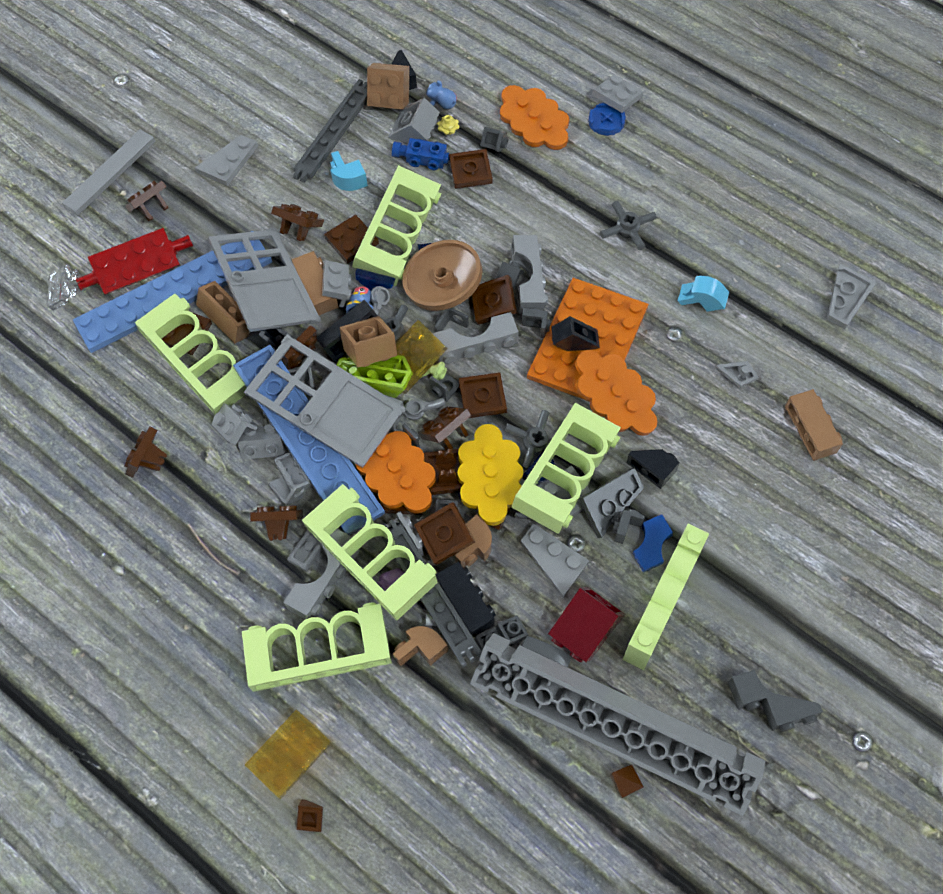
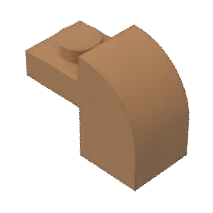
M478 515L466 523L475 543L455 555L456 563L459 561L462 567L466 565L471 566L478 559V555L485 561L491 553V531Z
M416 626L405 631L409 641H403L398 644L393 656L401 667L419 652L431 666L448 652V645L435 630L425 626Z

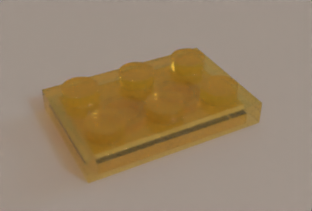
M417 320L396 343L397 355L405 356L413 372L405 390L402 392L404 394L416 384L448 349L420 320Z
M296 709L248 760L245 766L281 800L332 742Z

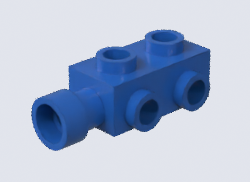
M410 138L408 146L394 141L392 146V157H406V163H409L412 167L423 165L435 171L438 168L443 169L444 164L449 163L450 153L447 152V144Z

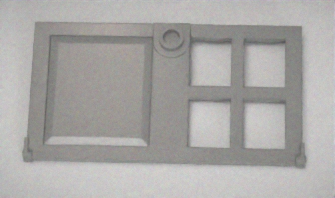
M276 228L209 236L208 240L250 332L321 322V318ZM272 238L276 249L254 251L250 240ZM242 241L247 252L224 255L219 244ZM280 255L285 265L263 269L258 258ZM250 259L255 270L232 272L228 262Z
M288 334L244 391V394L362 468L366 465L397 419H400L406 410L404 406L383 395ZM290 347L308 357L294 376L277 367V364ZM313 362L318 363L331 372L317 391L300 381ZM271 372L289 382L274 402L257 392ZM294 387L312 397L298 416L281 407V404Z

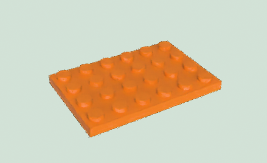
M572 278L551 322L550 331L546 333L527 373V379L583 399L576 390V383L581 375L576 370L575 361L579 354L585 350L566 351L553 345L551 327L571 316L598 330L600 348L593 349L592 351L597 352L602 358L608 354L619 355L625 361L649 304Z

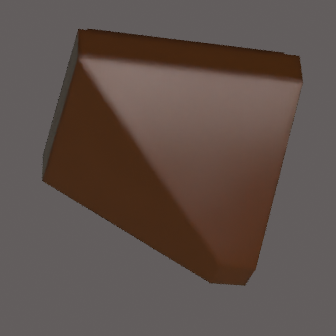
M632 764L610 775L621 798L644 788Z
M302 799L298 805L297 830L321 832L323 807Z

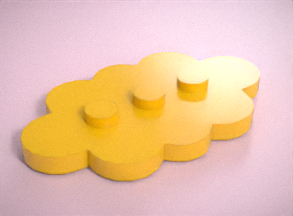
M484 424L478 427L475 431L474 440L466 441L460 446L458 459L461 465L458 468L457 477L458 481L462 484L460 490L461 502L468 508L478 509L479 517L487 525L495 526L505 520L507 508H512L514 498L522 487L520 482L524 471L518 463L520 458L519 446L511 440H503L500 429L492 424Z

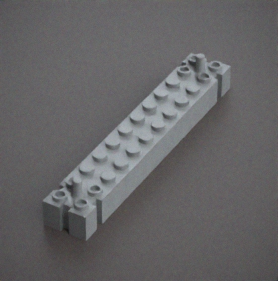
M495 633L486 642L479 659L481 662L474 672L471 685L485 692H488L491 688L498 692L497 698L708 800L715 802L716 798L725 801V808L742 816L744 815L751 801L752 791L756 792L763 778L765 760L748 752L743 757L736 753L737 747L519 645L517 649L509 646L510 640Z

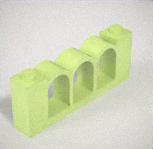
M398 165L355 255L352 267L397 286L398 281L403 280L404 267L410 256L412 245L418 239L422 223L427 219L433 203L438 204L442 194L439 193L441 184ZM397 194L418 204L423 211L413 212L393 203L394 195ZM385 215L409 225L414 232L409 234L402 233L382 224ZM375 236L397 245L403 250L404 254L392 255L371 244Z
M173 294L137 320L135 324L145 339L216 415L223 403L232 406L246 395L244 391L247 387L234 369L233 365L236 364V360L233 355L228 351L220 350L215 336L209 331L202 330L196 315L189 311L190 305L186 299H180L176 294ZM188 323L195 326L188 336L172 348H169L162 340L164 336L182 324ZM201 343L211 344L213 346L211 352L189 369L179 359ZM218 363H228L232 366L231 370L208 389L197 379Z
M575 403L516 494L512 508L558 534L563 527L568 528L573 519L570 513L575 508L581 490L587 487L595 468L601 464L610 447H616L621 438L618 436L621 427ZM569 433L594 447L598 453H585L564 440ZM557 455L579 467L585 475L582 477L571 475L550 462ZM542 476L568 491L571 498L560 499L536 486Z
M342 484L302 521L310 533L397 621L438 583L435 575L437 572L429 563L424 564L420 559L416 562L412 552L405 546L395 545L394 538L389 529L384 525L374 524V520L367 507L359 503L358 499L360 496L353 488L348 489ZM359 515L367 519L365 526L344 546L341 547L330 536L352 516ZM376 536L388 539L386 548L364 569L351 558L369 539ZM402 557L409 560L410 565L407 571L386 591L372 579L375 574L394 558Z
M687 524L628 644L623 657L624 661L642 670L645 669L709 533Z
M374 602L366 603L363 607L358 608V613L353 611L337 613L330 623L319 617H311L304 620L297 630L288 624H277L269 630L266 627L256 625L249 627L246 631H242L248 687L253 692L392 663L381 604ZM346 622H354L361 627L365 653L339 658L336 643L337 629ZM315 628L326 630L329 636L332 660L307 665L304 650L306 634ZM282 635L295 637L299 666L274 671L272 658L273 642Z

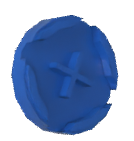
M600 103L596 105V108L591 109L588 118L590 128L594 132L605 136L619 133L624 128L626 120L625 112L621 113L606 103Z

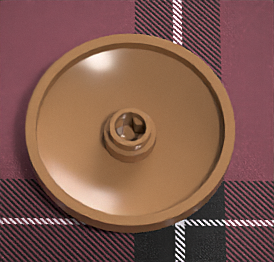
M458 240L437 241L420 249L409 260L403 272V287L408 298L416 306L432 311L446 310L461 304L475 292L482 278V263L477 252L467 243Z

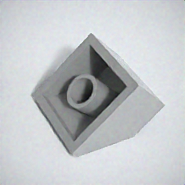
M422 98L401 109L388 137L391 140L407 144L410 138L428 141L431 137L430 132L436 125V119L440 112L425 98Z

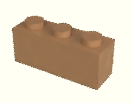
M314 251L291 259L318 315L339 308L337 298L322 296L324 264L321 257L317 258Z
M216 281L199 287L196 305L234 344L247 338L250 331L237 302Z
M814 389L790 396L785 408L813 461L836 454L843 445L842 437L839 432H836L831 416L824 410L822 400L816 395Z

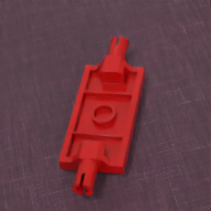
M164 228L88 256L93 268L92 273L75 278L80 290L98 283L103 293L107 295L180 266L176 257L177 252L193 247L189 235L171 241L168 239Z

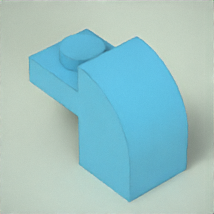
M338 151L331 153L330 171L336 187L345 191H354L368 186L366 173L359 160L344 164Z
M696 276L694 282L682 284L678 302L681 305L699 302L707 312L721 310L726 307L729 291L720 281L712 277Z

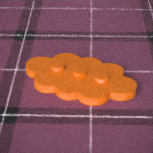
M510 85L503 89L501 93L503 105L500 108V118L503 122L510 124L512 133L523 136L524 143L531 147H539L544 144L550 149L560 150L567 145L568 133L566 130L569 126V116L564 111L558 110L556 101L547 99L544 91L538 88L524 90L520 86Z
M592 350L581 352L575 361L576 370L581 375L576 383V390L580 397L590 401L592 412L605 417L606 420L621 427L619 432H624L630 428L634 433L641 436L652 433L657 427V417L651 410L655 405L656 397L651 388L642 385L639 373L635 370L627 369L626 362L619 355L608 354L602 358L597 352Z
M394 431L387 434L363 468L355 464L357 471L361 475L366 476L365 482L372 492L378 493L379 500L384 507L396 509L404 505L412 513H422L430 508L432 495L429 488L435 483L436 473L433 466L425 462L423 451L419 447L412 446L411 439L405 432Z

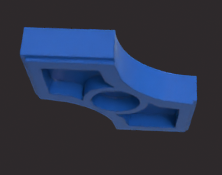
M663 514L642 524L644 541L639 548L633 551V555L643 573L664 563L661 551L662 545L673 535V532Z

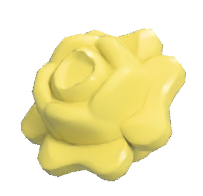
M450 115L442 117L441 121L437 122V126H439L438 131L443 132L445 135L454 134L460 128L459 120L454 119Z

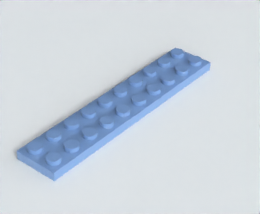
M250 240L254 251L265 250L260 240ZM242 241L227 243L221 246L224 255L247 252ZM211 251L73 319V322L89 351L93 353L137 331L138 328L135 322L173 294H176L180 299L185 298L190 304L197 300L199 287L216 281L221 287L228 285L214 251ZM271 257L258 258L262 267L272 263ZM250 259L228 262L232 272L255 270Z
M271 345L233 365L246 387L250 385L275 351ZM280 360V362L277 364V367L281 368L282 370L290 374V372L287 370L283 362ZM271 372L257 392L274 402L289 382ZM294 387L281 404V407L298 416L309 400L302 390ZM258 403L322 501L343 484L348 489L353 488L360 496L358 499L359 503L367 507L373 520L385 514L384 509L349 459ZM359 515L352 516L340 527L344 533L351 535L363 528L367 519Z

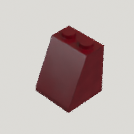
M582 587L579 588L548 634L553 637L551 641L560 648L566 647L570 650V655L575 660L581 663L582 661L589 662L625 616V613L591 588Z

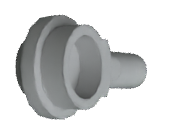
M381 286L373 288L370 295L373 302V310L377 315L381 306H385L390 299L389 291Z
M443 397L429 402L410 400L404 406L406 408L404 415L410 420H418L422 418L425 411L445 406V400Z

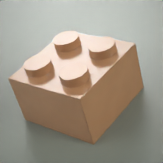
M372 63L367 68V106L404 109L409 104V66Z
M380 316L340 327L343 349L357 368L366 367L371 363L386 361L391 357L397 356L395 335Z

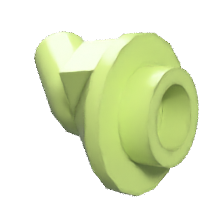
M439 362L435 365H428L416 371L419 378L431 373L434 378L439 380L445 377L447 368H445L444 362Z

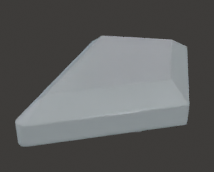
M748 361L719 364L716 367L719 372L739 388L759 378Z

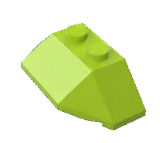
M400 355L391 357L386 361L371 363L366 367L357 368L350 357L340 358L337 366L380 393L392 398H396L405 390L413 374L405 356Z

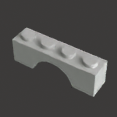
M513 235L511 243L512 261L520 264V267L528 273L530 278L526 283L519 285L516 295L518 314L523 313V308L543 310L544 306L548 304V295L544 293L546 279L545 276H542L544 264L543 260H540L541 243H538L537 235Z
M509 312L491 317L489 328L479 336L465 337L450 328L432 333V341L438 361L449 364L461 358H471L483 352L489 353L498 348L511 347L518 343L519 332L512 313Z
M336 529L330 535L341 547L352 538L339 529ZM321 545L323 551L328 557V565L324 574L311 583H296L283 602L287 610L305 620L317 617L320 614L322 603L326 598H330L334 592L335 583L338 579H342L347 571L323 545ZM359 549L351 556L353 560L357 557Z

